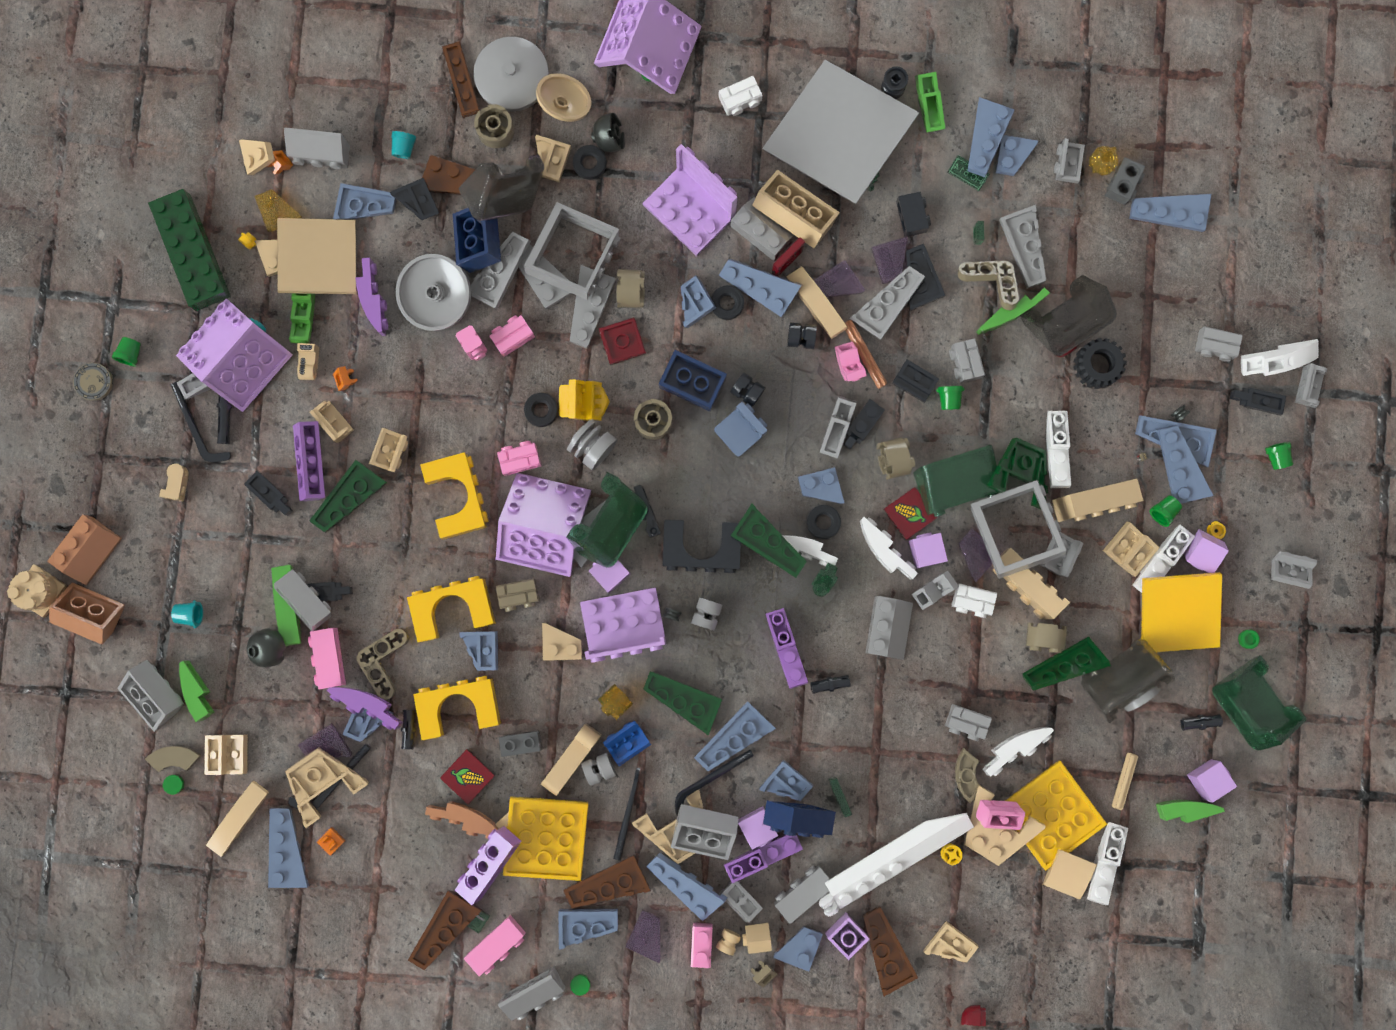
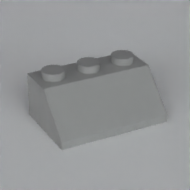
M284 128L286 154L293 164L304 165V163H307L314 167L326 165L333 169L347 168L350 145L341 133Z
M753 197L731 219L730 226L775 261L795 235L753 207L752 204L755 200V197Z
M875 596L865 653L904 660L913 603Z
M148 660L128 670L118 686V690L154 732L178 713L184 704L180 695L172 690L168 681L161 677L156 667L150 664Z
M681 804L671 848L728 860L737 835L738 817Z
M554 966L504 994L498 1006L511 1021L516 1018L521 1020L528 1015V1011L532 1009L537 1011L546 1005V1001L550 999L555 1001L563 996L562 992L565 990V985Z

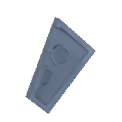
M340 183L333 219L350 220L394 214L397 199L390 192Z
M559 909V950L571 944H579L584 940L618 931V909Z

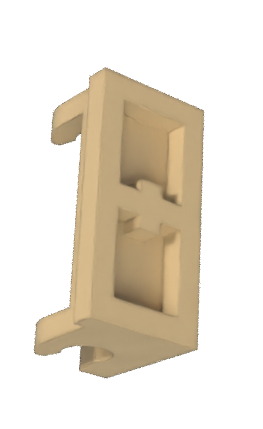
M323 401L310 411V414L336 443L341 442L354 431L330 401Z

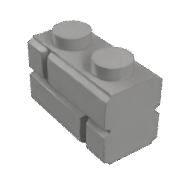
M1204 326L1199 330L1195 351L1201 352L1200 355L1204 357H1212L1214 355L1218 356L1221 361H1231L1239 355L1242 335Z
M976 339L958 342L951 346L949 354L951 360H955L956 368H954V374L956 379H960V383L981 379L985 376Z
M952 704L945 726L950 728L949 732L957 735L963 732L968 734L967 738L979 741V738L985 740L992 717Z

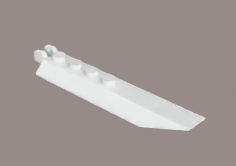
M967 813L925 821L826 881L825 885L830 893L819 901L820 907L824 909V914L828 917L833 916V914L835 915L838 913L839 908H844L974 828Z

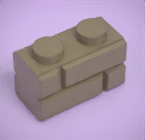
M534 578L496 586L500 609H505V612L517 610L516 606L524 605V608L536 606L535 602H540Z

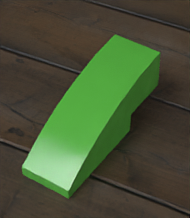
M936 72L916 75L918 99L926 132L945 129L941 92L938 89Z
M190 661L180 662L179 675L184 700L195 722H201L215 713L204 697L210 691Z
M1171 800L1156 803L1160 819L1165 821L1180 817L1181 821L1189 823L1225 812L1222 807L1195 800Z

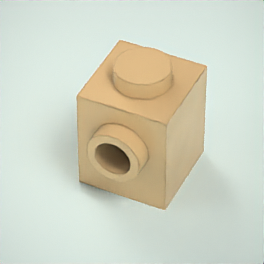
M768 923L745 926L746 934H742L743 946H748L749 954L772 951Z

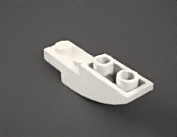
M1318 339L1279 345L1277 350L1242 355L1241 373L1243 376L1263 373L1265 376L1306 365L1318 358Z
M1067 411L1047 412L1046 458L1050 488L1071 487L1068 450L1070 448Z
M863 517L860 520L865 540L879 562L890 573L894 572L897 568L912 580L918 574L915 571L916 567L909 561L904 562L900 558L902 555L894 548L892 550L889 549L893 543L891 540L892 536L885 530L881 532L876 527L877 523L868 517L866 519Z
M1178 525L1140 571L1141 574L1132 586L1142 593V578L1164 577L1170 568L1177 563L1195 536L1183 526Z
M783 536L798 553H802V557L812 560V558L820 560L819 564L828 568L830 565H836L837 557L820 551L823 543L804 537Z
M1039 727L1009 737L991 750L996 757L982 770L990 777L998 775L1003 770L1002 766L1005 763H1011L1017 758L1018 752L1022 756H1031L1037 750L1036 746L1041 742H1047L1052 737L1051 733L1054 730L1050 727Z
M1108 822L1094 863L1097 865L1090 880L1091 884L1087 900L1105 906L1109 904L1116 869L1121 863L1128 828Z

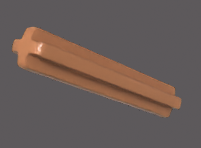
M848 320L845 322L847 326L845 331L851 342L857 347L858 354L878 389L886 386L887 382L852 320Z

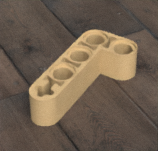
M586 723L541 785L557 796L599 740L601 734Z

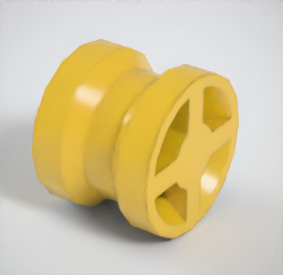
M948 843L942 847L941 857L947 864L956 865L962 860V851L955 844Z

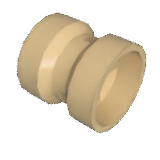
M724 928L722 932L723 938L718 941L716 948L733 956L736 951L735 944L740 942L741 936L734 931Z

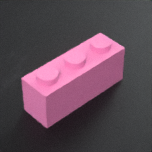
M338 628L311 631L308 643L313 650L311 662L316 670L314 675L315 685L318 686V689L346 685Z
M510 915L464 957V960L478 976L483 973L487 975L495 967L493 964L498 959L502 961L510 954L508 950L512 946L517 948L524 941L522 937L526 932Z

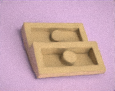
M1126 522L1103 551L1128 573L1136 577L1160 547L1147 535H1143L1131 522Z
M248 734L205 735V775L247 774Z
M1058 849L1052 867L1047 871L1043 885L1081 899L1097 864Z

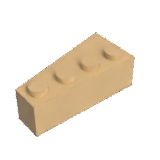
M1133 479L1054 499L1052 503L1058 522L1074 519L1076 522L1087 519L1086 515L1091 514L1092 517L1103 515V511L1108 510V513L1120 511L1122 506H1125V509L1137 507L1136 503L1143 501L1138 479Z
M1012 548L1006 549L1000 555L1004 566L1024 560ZM1026 569L1003 577L1007 581L1006 585L1012 591H1017L1021 595L1020 599L1026 605L1030 604L1035 609L1033 612L1040 619H1054L1070 603L1066 598L1061 600L1057 596L1058 591L1053 586L1044 584L1043 577L1035 570L1030 571Z

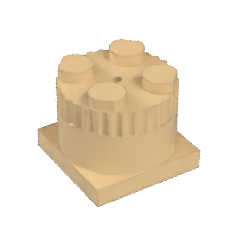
M33 564L29 571L20 572L18 575H15L10 582L7 593L8 597L17 607L32 610L41 617L46 618L49 613V607L63 593L67 585Z

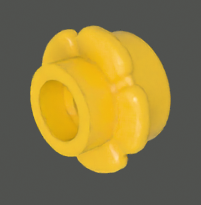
M249 232L246 234L241 233L242 236L238 240L246 248L256 247V238Z
M1214 521L1211 525H1208L1207 533L1221 540L1225 536L1226 528L1223 524Z

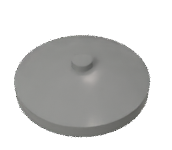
M503 37L491 42L480 52L474 66V81L481 97L489 105H500L508 112L521 111L533 106L538 101L536 88L539 81L549 75L547 61L540 49L532 42L519 37Z
M425 254L411 260L401 271L396 284V300L401 313L411 324L424 330L440 331L454 326L464 317L471 301V285L466 272L456 265V261L439 254Z

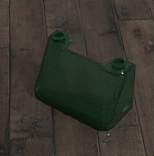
M992 445L924 465L913 472L928 516L934 514V517L946 514L945 510L980 498H989L1000 493L987 487L997 467Z
M607 472L601 482L602 490L609 495L590 527L584 524H577L570 530L566 538L579 555L609 568L618 561L647 514L648 508L645 502L617 476Z
M1261 655L1245 663L1217 683L1212 689L1213 695L1244 739L1253 749L1258 751L1282 745L1307 720L1298 707L1293 705L1284 706L1267 683L1263 675L1268 672L1269 666Z

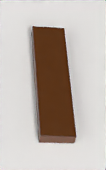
M459 41L442 46L461 115L463 118L476 115L480 108L461 43Z

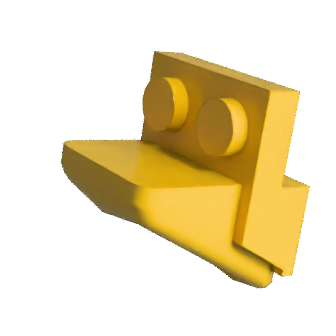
M574 379L569 380V385H561L559 387L560 417L601 421V417L604 415L610 402L602 387V382Z

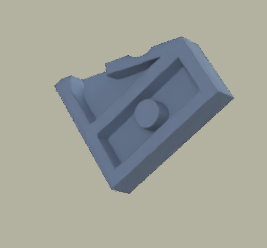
M694 276L681 286V295L683 297L682 310H684L685 316L683 325L685 328H689L716 309V306L698 276Z
M366 709L363 713H352L342 735L362 742L379 728L383 721L378 717L374 719L366 713Z

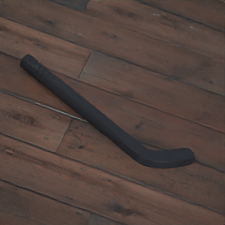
M177 382L170 384L202 459L208 462L230 460V452L217 454L208 452Z
M365 743L346 766L353 769L371 747ZM342 779L324 790L312 802L316 810L343 781ZM291 796L288 804L298 809L296 798Z
M746 751L741 756L736 757L680 791L675 799L676 815L678 816L681 804L684 805L686 797L754 756L752 751Z
M638 767L635 771L633 786L613 859L619 861L624 849L640 774V768Z

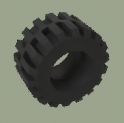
M1097 338L1088 342L1077 352V357L1074 358L1073 362L1076 365L1073 366L1074 371L1077 370L1078 373L1075 375L1077 378L1081 377L1082 380L1080 382L1082 384L1086 382V387L1091 388L1094 386V389L1101 387L1103 389L1122 377L1121 374L1126 370L1124 366L1127 365V361L1123 360L1126 357L1125 353H1121L1123 348L1115 346L1117 342L1112 341L1110 343L1108 338L1104 340ZM1093 354H1100L1106 358L1109 365L1107 373H1099L1093 369L1091 365Z

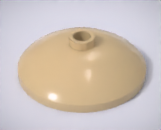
M550 74L543 77L536 88L538 103L550 116L561 121L574 122L583 119L588 114L591 108L590 94L584 85L575 78L565 74Z

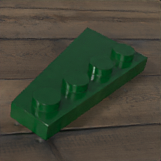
M355 460L309 521L327 533L386 485L387 482Z
M753 504L750 505L731 534V537L794 578H797L807 562Z
M1088 636L1063 650L1062 653H1058L1022 673V676L1034 691L1109 667L1111 664Z
M650 671L643 690L668 706L706 735H709L722 702L721 698Z

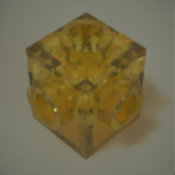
M1102 146L1093 152L1089 158V166L1092 167V173H1099L1101 176L1109 175L1118 166L1116 147Z
M616 684L598 699L602 705L600 709L606 716L612 715L616 720L633 705L632 701Z

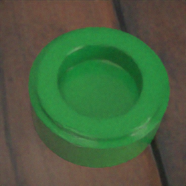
M1243 630L1238 636V642L1245 649H1253L1258 646L1260 637L1254 630Z
M170 775L163 781V789L170 795L178 794L184 788V780L179 775Z
M583 974L574 976L570 983L571 991L578 996L585 995L590 988L589 978Z

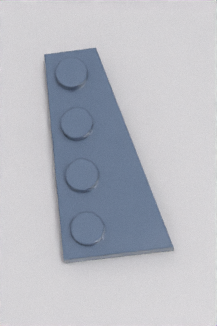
M979 97L968 172L986 177L1014 114V109Z
M1211 194L1134 198L1131 204L1129 219L1204 232L1207 225Z
M728 259L719 274L720 277L780 317L784 315L802 286L800 283H794L786 278L755 269L750 265L733 259Z
M1139 416L1136 435L1160 445L1157 430L1178 426L1196 462L1209 467L1216 429Z
M1172 426L1157 430L1171 495L1180 503L1213 496L1179 427Z
M747 701L694 758L707 771H710L776 728Z
M270 808L268 888L309 887L291 808Z
M662 853L654 857L646 866L702 921L728 898L723 894L718 895L712 891L713 887L710 885H703L697 881L696 876L692 873L682 871L680 865Z

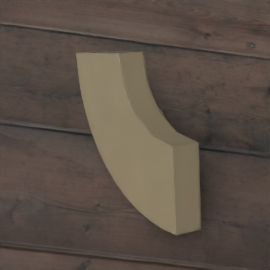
M169 746L154 751L145 760L158 772L170 766L181 767L187 771L201 755L184 746Z
M963 748L956 761L955 779L960 793L971 804L976 797L979 785L976 779V767L979 760Z

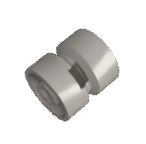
M699 598L696 606L698 612L694 613L691 624L715 631L718 622L716 616L720 615L723 605ZM704 613L709 614L708 619L704 618Z
M608 753L597 756L595 761L590 759L581 763L590 786L600 783L602 778L607 780L616 776ZM598 767L600 772L596 773L594 768Z

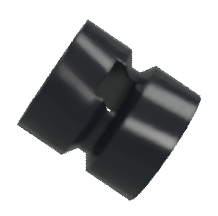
M898 66L889 68L885 72L881 91L894 99L900 98L904 94L909 80L906 70Z
M790 322L787 347L798 348L802 345L805 349H814L817 325L806 324L802 326L801 323Z
M744 372L736 381L730 393L737 398L742 397L744 403H748L753 407L766 387L758 381L754 383L753 378Z

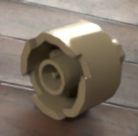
M487 105L488 107L477 112L474 119L475 129L484 145L491 148H504L509 145L514 136V124L511 116L500 105Z
M618 269L617 308L644 307L645 271Z
M650 399L639 404L635 410L634 422L636 429L646 439L657 440L664 438L672 427L671 410L661 400ZM653 416H657L656 419L658 421L653 424L648 420L653 418Z
M900 437L877 444V449H880L881 456H878L879 466L882 474L888 475L886 476L887 480L911 474L912 468L915 467V460L913 456H910L908 450L910 449V444L907 438L903 439Z
M1028 623L1026 646H1030L1029 650L1042 651V648H1049L1051 653H1062V650H1066L1067 626H1062V629H1058V625L1038 623L1037 627H1033V623Z

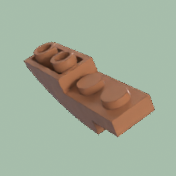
M449 801L446 808L434 805L426 807L425 815H430L432 820L441 821L442 818L449 819V823L452 824L463 822L462 830L467 831L466 834L478 836L479 833L486 835L485 838L488 839L489 834L494 829L498 830L495 825L496 823L489 817L461 803Z

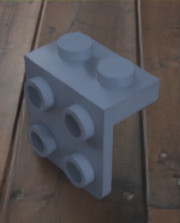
M743 402L738 404L736 410L714 429L715 433L737 457L741 456L767 433V424L761 418L757 419L753 414L755 412L748 403L745 405Z

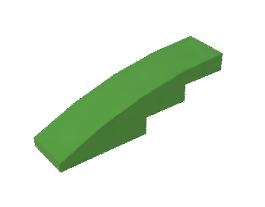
M1043 288L1032 300L1025 295L1013 310H1005L1001 307L976 333L980 335L1016 320L1035 307L1050 292Z
M292 293L293 305L290 317L292 325L289 340L291 343L310 344L315 294Z
M291 565L271 568L278 632L282 636L285 646L301 643L300 617L274 589V583L293 569Z

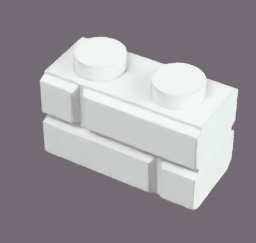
M751 76L719 90V99L728 116L731 114L736 116L747 107H757L760 101H762V93L754 76Z
M958 584L959 587L955 589L952 607H955L957 612L967 614L968 611L975 612L974 616L986 618L987 615L991 616L993 614L997 597L996 592Z

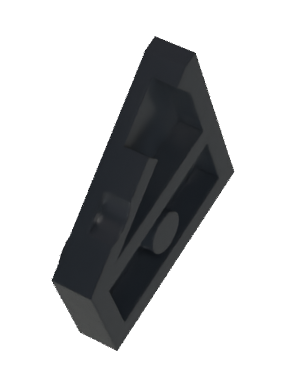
M424 177L390 192L393 197L400 201L408 210L412 211L420 220H425L440 213Z

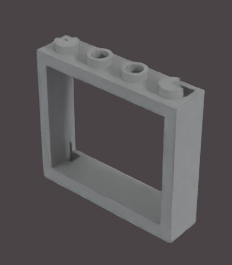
M556 202L524 265L525 273L588 300L590 294L593 295L596 291L598 278L601 279L603 277L605 264L609 263L613 253L611 251L613 247H617L620 242L619 229ZM561 218L609 238L585 288L537 267Z
M1037 480L971 504L972 514L998 579L1066 555L1068 544L1064 537L1061 538L1059 531H1061L1060 525L1057 520L1053 519L1051 515L1053 513L1050 502L1046 503L1044 498L1046 496L1043 485L1039 486ZM1034 491L1057 548L1004 566L981 509Z

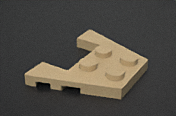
M319 747L285 771L305 828L321 817L310 800L338 780L342 779L353 794L369 783L367 779Z
M978 785L970 818L974 828L967 831L964 844L999 866L1042 832L1046 826L1029 816L1020 832L1013 829L984 828L976 817L977 809L981 800L991 801L995 795L983 786Z
M699 790L686 797L690 806L703 809ZM647 813L632 822L635 828L677 864L695 854L671 848L677 819L658 831Z

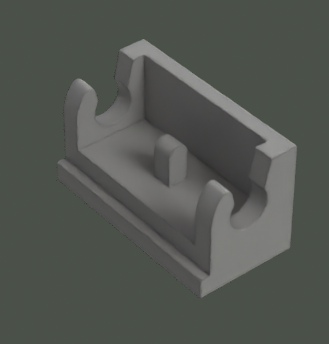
M1313 363L1303 366L1295 403L1313 408L1319 405L1320 401H1318L1327 368Z
M738 881L734 883L729 882L728 886L718 893L728 897L726 902L744 922L749 923L763 909Z

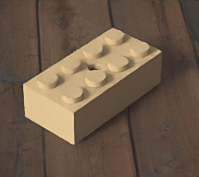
M779 170L760 189L752 204L753 207L798 238L801 237L812 248L817 246L839 215L837 210Z

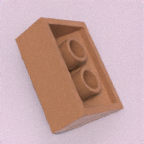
M82 514L47 562L62 573L87 585L122 538L92 516Z
M71 583L49 607V622L99 644H103L114 632L124 609V604Z

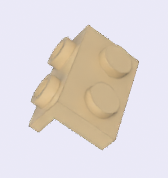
M382 428L369 464L391 472H395L396 469L398 470L402 461L400 458L401 453L406 450L408 445L407 436Z

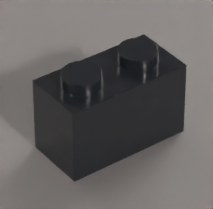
M921 191L898 196L896 204L904 237L927 233L929 226H931L930 216L926 215V199L922 197Z

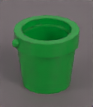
M122 337L118 347L113 352L112 359L119 363L136 367L141 343L131 338Z
M963 386L938 387L936 391L940 396L941 409H961L962 392L965 388Z
M1283 442L1265 448L1274 470L1293 465L1290 442Z
M1168 495L1158 504L1154 505L1149 512L1157 523L1164 527H1169L1181 511L1182 505L1175 497Z

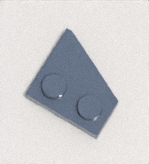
M1004 135L999 145L995 173L1014 176L1038 141Z
M835 468L798 477L802 496L844 504Z
M498 631L459 632L460 637L463 638L467 646L469 655L473 658V664L477 671L498 670Z
M782 760L759 789L763 792L768 791L779 796H788L791 799L801 801L813 787V784L785 760Z
M803 926L778 952L774 953L773 957L809 971L823 934Z

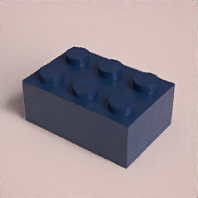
M481 202L454 213L453 227L456 265L472 273L501 262L497 210L487 203Z
M674 350L658 385L660 389L711 412L727 378V374Z
M767 801L763 824L770 826L772 831L782 832L784 830V834L789 836H796V833H798L799 836L810 837V834H812L813 837L824 838V835H832L836 812L810 804Z

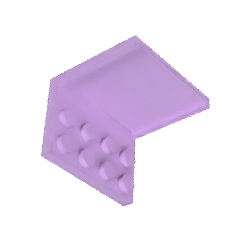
M619 0L594 64L598 67L627 64L668 93L675 94L702 26L666 0Z
M681 144L676 149L677 169L643 202V206L695 256H698L735 216L737 193L730 186L727 188L722 183L723 180L718 174L711 173L708 170L709 166L703 160L699 161L689 147L685 148Z
M225 299L217 306L215 312L206 318L201 328L192 334L191 339L186 345L179 349L176 356L202 383L243 412L293 354L253 323L228 299Z
M517 473L498 521L496 560L570 577L576 537L591 490Z
M656 588L580 602L589 651L585 652L586 660L591 659V663L606 660L605 656L609 655L611 659L623 657L622 653L630 652L631 655L642 653V649L645 648L655 651L663 649L662 645H666Z

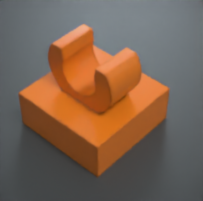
M282 150L273 151L275 161L268 165V167H275L273 174H280L283 170H290L293 163Z
M344 366L337 368L333 373L338 391H344L350 385L357 382V379H350L348 376L354 372V369L346 370Z
M331 827L317 843L331 856L346 840Z

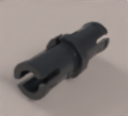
M849 675L834 678L830 676L824 680L810 682L812 694L824 691L834 692L835 689L851 687Z
M403 710L401 749H414V732H416L414 727L415 710Z
M1220 714L1211 716L1197 715V717L1181 718L1180 725L1183 731L1190 729L1205 730L1209 727H1222L1223 719Z

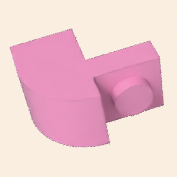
M853 342L834 347L840 371L845 381H858L866 376L865 368L860 363L857 347Z

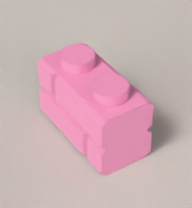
M513 316L507 321V325L504 327L498 326L491 331L490 338L503 357L535 337L522 316Z
M469 325L456 333L455 336L471 360L478 361L486 356L487 348L473 326Z
M531 441L522 442L520 447L516 448L506 446L501 448L500 452H497L504 476L542 467L537 446L535 443H531Z
M981 800L976 817L984 828L1020 830L1025 818V812L1017 802Z
M693 923L691 967L711 968L713 929L711 923Z

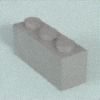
M292 569L274 583V589L313 632L331 617V607L327 602L320 601L317 597L319 595L312 586L309 588L305 584L306 579L300 572L296 573Z
M814 865L805 872L806 876L801 880L797 878L790 884L791 888L786 893L782 891L775 897V907L789 924L829 892L825 882L830 880V878L819 865L816 867Z

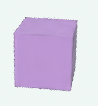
M1198 529L1195 538L1185 550L1184 555L1186 561L1195 568L1208 573H1215L1229 550L1225 542Z
M932 533L918 535L916 539L909 541L916 569L948 561L941 533L933 535Z
M611 552L606 556L602 555L593 563V567L589 570L592 576L609 594L631 575Z
M1210 759L1187 774L1201 798L1212 803L1237 787L1231 778V774L1221 761Z
M763 806L738 819V824L752 850L758 846L762 847L770 843L773 838L778 836L776 831L770 830V826L763 824L765 814Z
M847 913L840 917L825 932L831 943L848 960L869 940L865 931Z

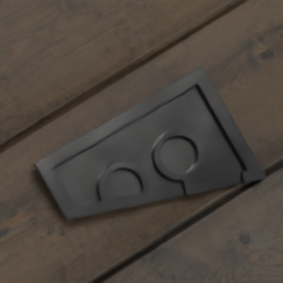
M924 243L907 250V267L910 266L925 276V279L909 300L910 311L946 295Z

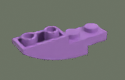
M362 258L363 277H356L358 296L362 308L373 327L379 334L386 336L385 330H388V321L384 316V311H387V303L380 294L376 295L378 293V284L375 282L374 275H377V266L370 258Z
M784 608L766 613L767 622L789 689L808 684Z
M329 687L327 689L331 694L330 698L338 703L342 701L347 705L345 708L353 714L356 712L363 713L366 709V713L374 719L378 717L383 721L382 725L389 730H392V728L399 729L403 723L388 712L392 704L374 694L346 687Z
M783 835L777 839L774 838L770 843L762 847L758 846L724 864L731 882L734 883L767 868L768 865L803 850L797 835Z

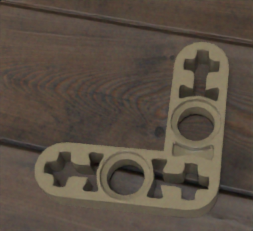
M985 261L960 264L958 269V278L967 282L996 281L1001 307L1005 310H1013L1017 307L1019 295L1014 267L1010 262ZM981 269H988L990 273L984 274L981 272ZM1009 283L1012 285V287L1005 288L1002 286V284Z
M403 629L393 630L361 650L357 655L359 666L377 696L384 700L391 699L395 695L396 689L381 665L380 660L408 642L409 635ZM396 633L404 635L402 642L396 641L391 644L387 640L389 637L390 640H394L397 637ZM382 642L388 646V650L385 653L378 651V645ZM371 648H373L374 653L376 655H373L369 658V663L367 661L363 662V654L365 653L366 655H369L373 653V651L371 650ZM374 669L381 671L379 680H374L371 677V672ZM385 679L386 682H384L383 685L386 688L390 687L391 689L389 691V696L387 694L383 695L382 691L384 689L382 685H379L377 687L376 683H380Z

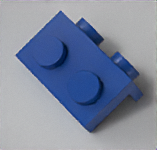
M636 721L625 724L620 731L609 735L603 742L619 767L651 745Z

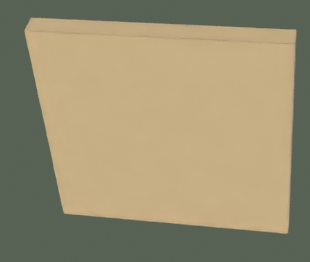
M277 218L278 293L356 294L355 220Z

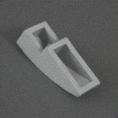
M838 395L820 453L838 458L856 406V401Z

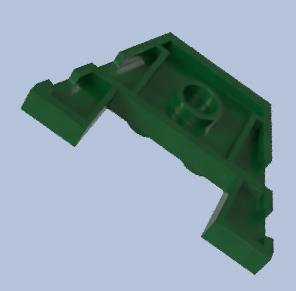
M1012 438L987 487L998 492H1005L1008 476H1011L1025 483L1037 480L1039 486L1043 485L1046 494H1048V486L1045 485V475H1047L1046 450L1019 438ZM1033 492L1031 506L1041 509Z

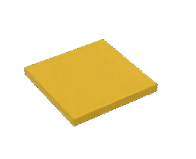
M1217 572L1142 578L1141 651L1143 653L1220 647L1222 574Z
M1060 760L1005 800L1017 802L1025 812L1022 827L1029 816L1046 826L1042 832L1025 844L1045 871L1052 866L1058 849L1070 853L1107 825L1106 821Z
M510 796L507 829L522 842L503 867V876L581 881L588 802Z

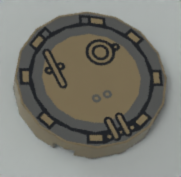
M84 364L74 374V389L79 396L86 400H102L112 390L113 377L109 369L101 364Z

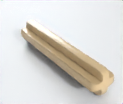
M1126 754L1112 802V807L1115 809L1123 810L1138 760V756L1135 754Z

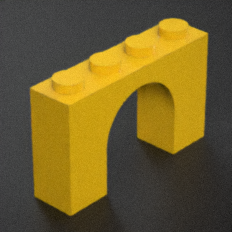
M463 452L420 464L426 484L430 485L449 479H456L465 485L468 492L467 503L459 513L435 520L440 539L444 540L487 528L486 523L489 522L487 512L483 511L481 504H484L482 494L477 491L476 486L479 485L477 475H473L471 469L474 467L471 456L468 457V454Z
M475 576L468 578V582L461 583V581L449 583L450 587L442 588V585L430 588V592L423 593V590L412 592V596L407 597L417 642L421 643L440 638L435 620V610L442 599L452 595H457L467 602L474 628L496 624L485 579Z
M487 676L475 678L476 682L468 683V680L456 682L457 686L449 687V683L437 685V690L430 691V687L418 689L419 693L413 695L421 739L427 740L444 736L440 711L443 702L453 694L464 695L473 702L479 729L500 725L501 721L493 679H487Z

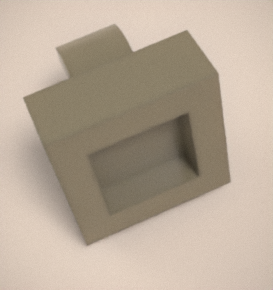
M759 961L762 969L757 972L752 968L751 972L755 975L753 980L764 988L777 973L772 967Z

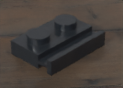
M906 359L892 384L925 403L939 378Z

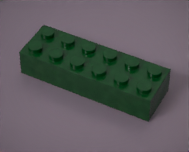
M181 189L148 202L188 306L198 311L230 298L231 295L191 195L185 189Z

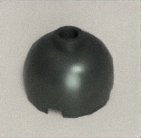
M608 113L599 117L593 126L592 140L603 151L616 152L625 148L624 132L620 134L619 129L622 124L615 113Z
M272 628L262 629L249 638L247 654L253 664L263 668H270L281 664L285 657L282 656L283 650H285V643L278 631H272Z

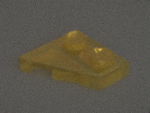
M273 190L255 196L268 232L277 230V218L303 219L298 212Z

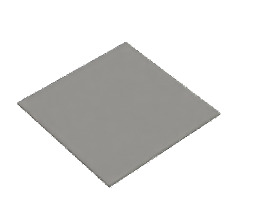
M824 60L762 149L857 204L917 118L919 112L829 61Z

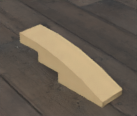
M802 266L786 276L787 280L802 284L798 291L799 298L809 308L811 315L831 339L847 329L846 324Z
M252 781L218 826L206 846L222 857L233 841L240 835L246 824L253 818L269 792L257 782Z

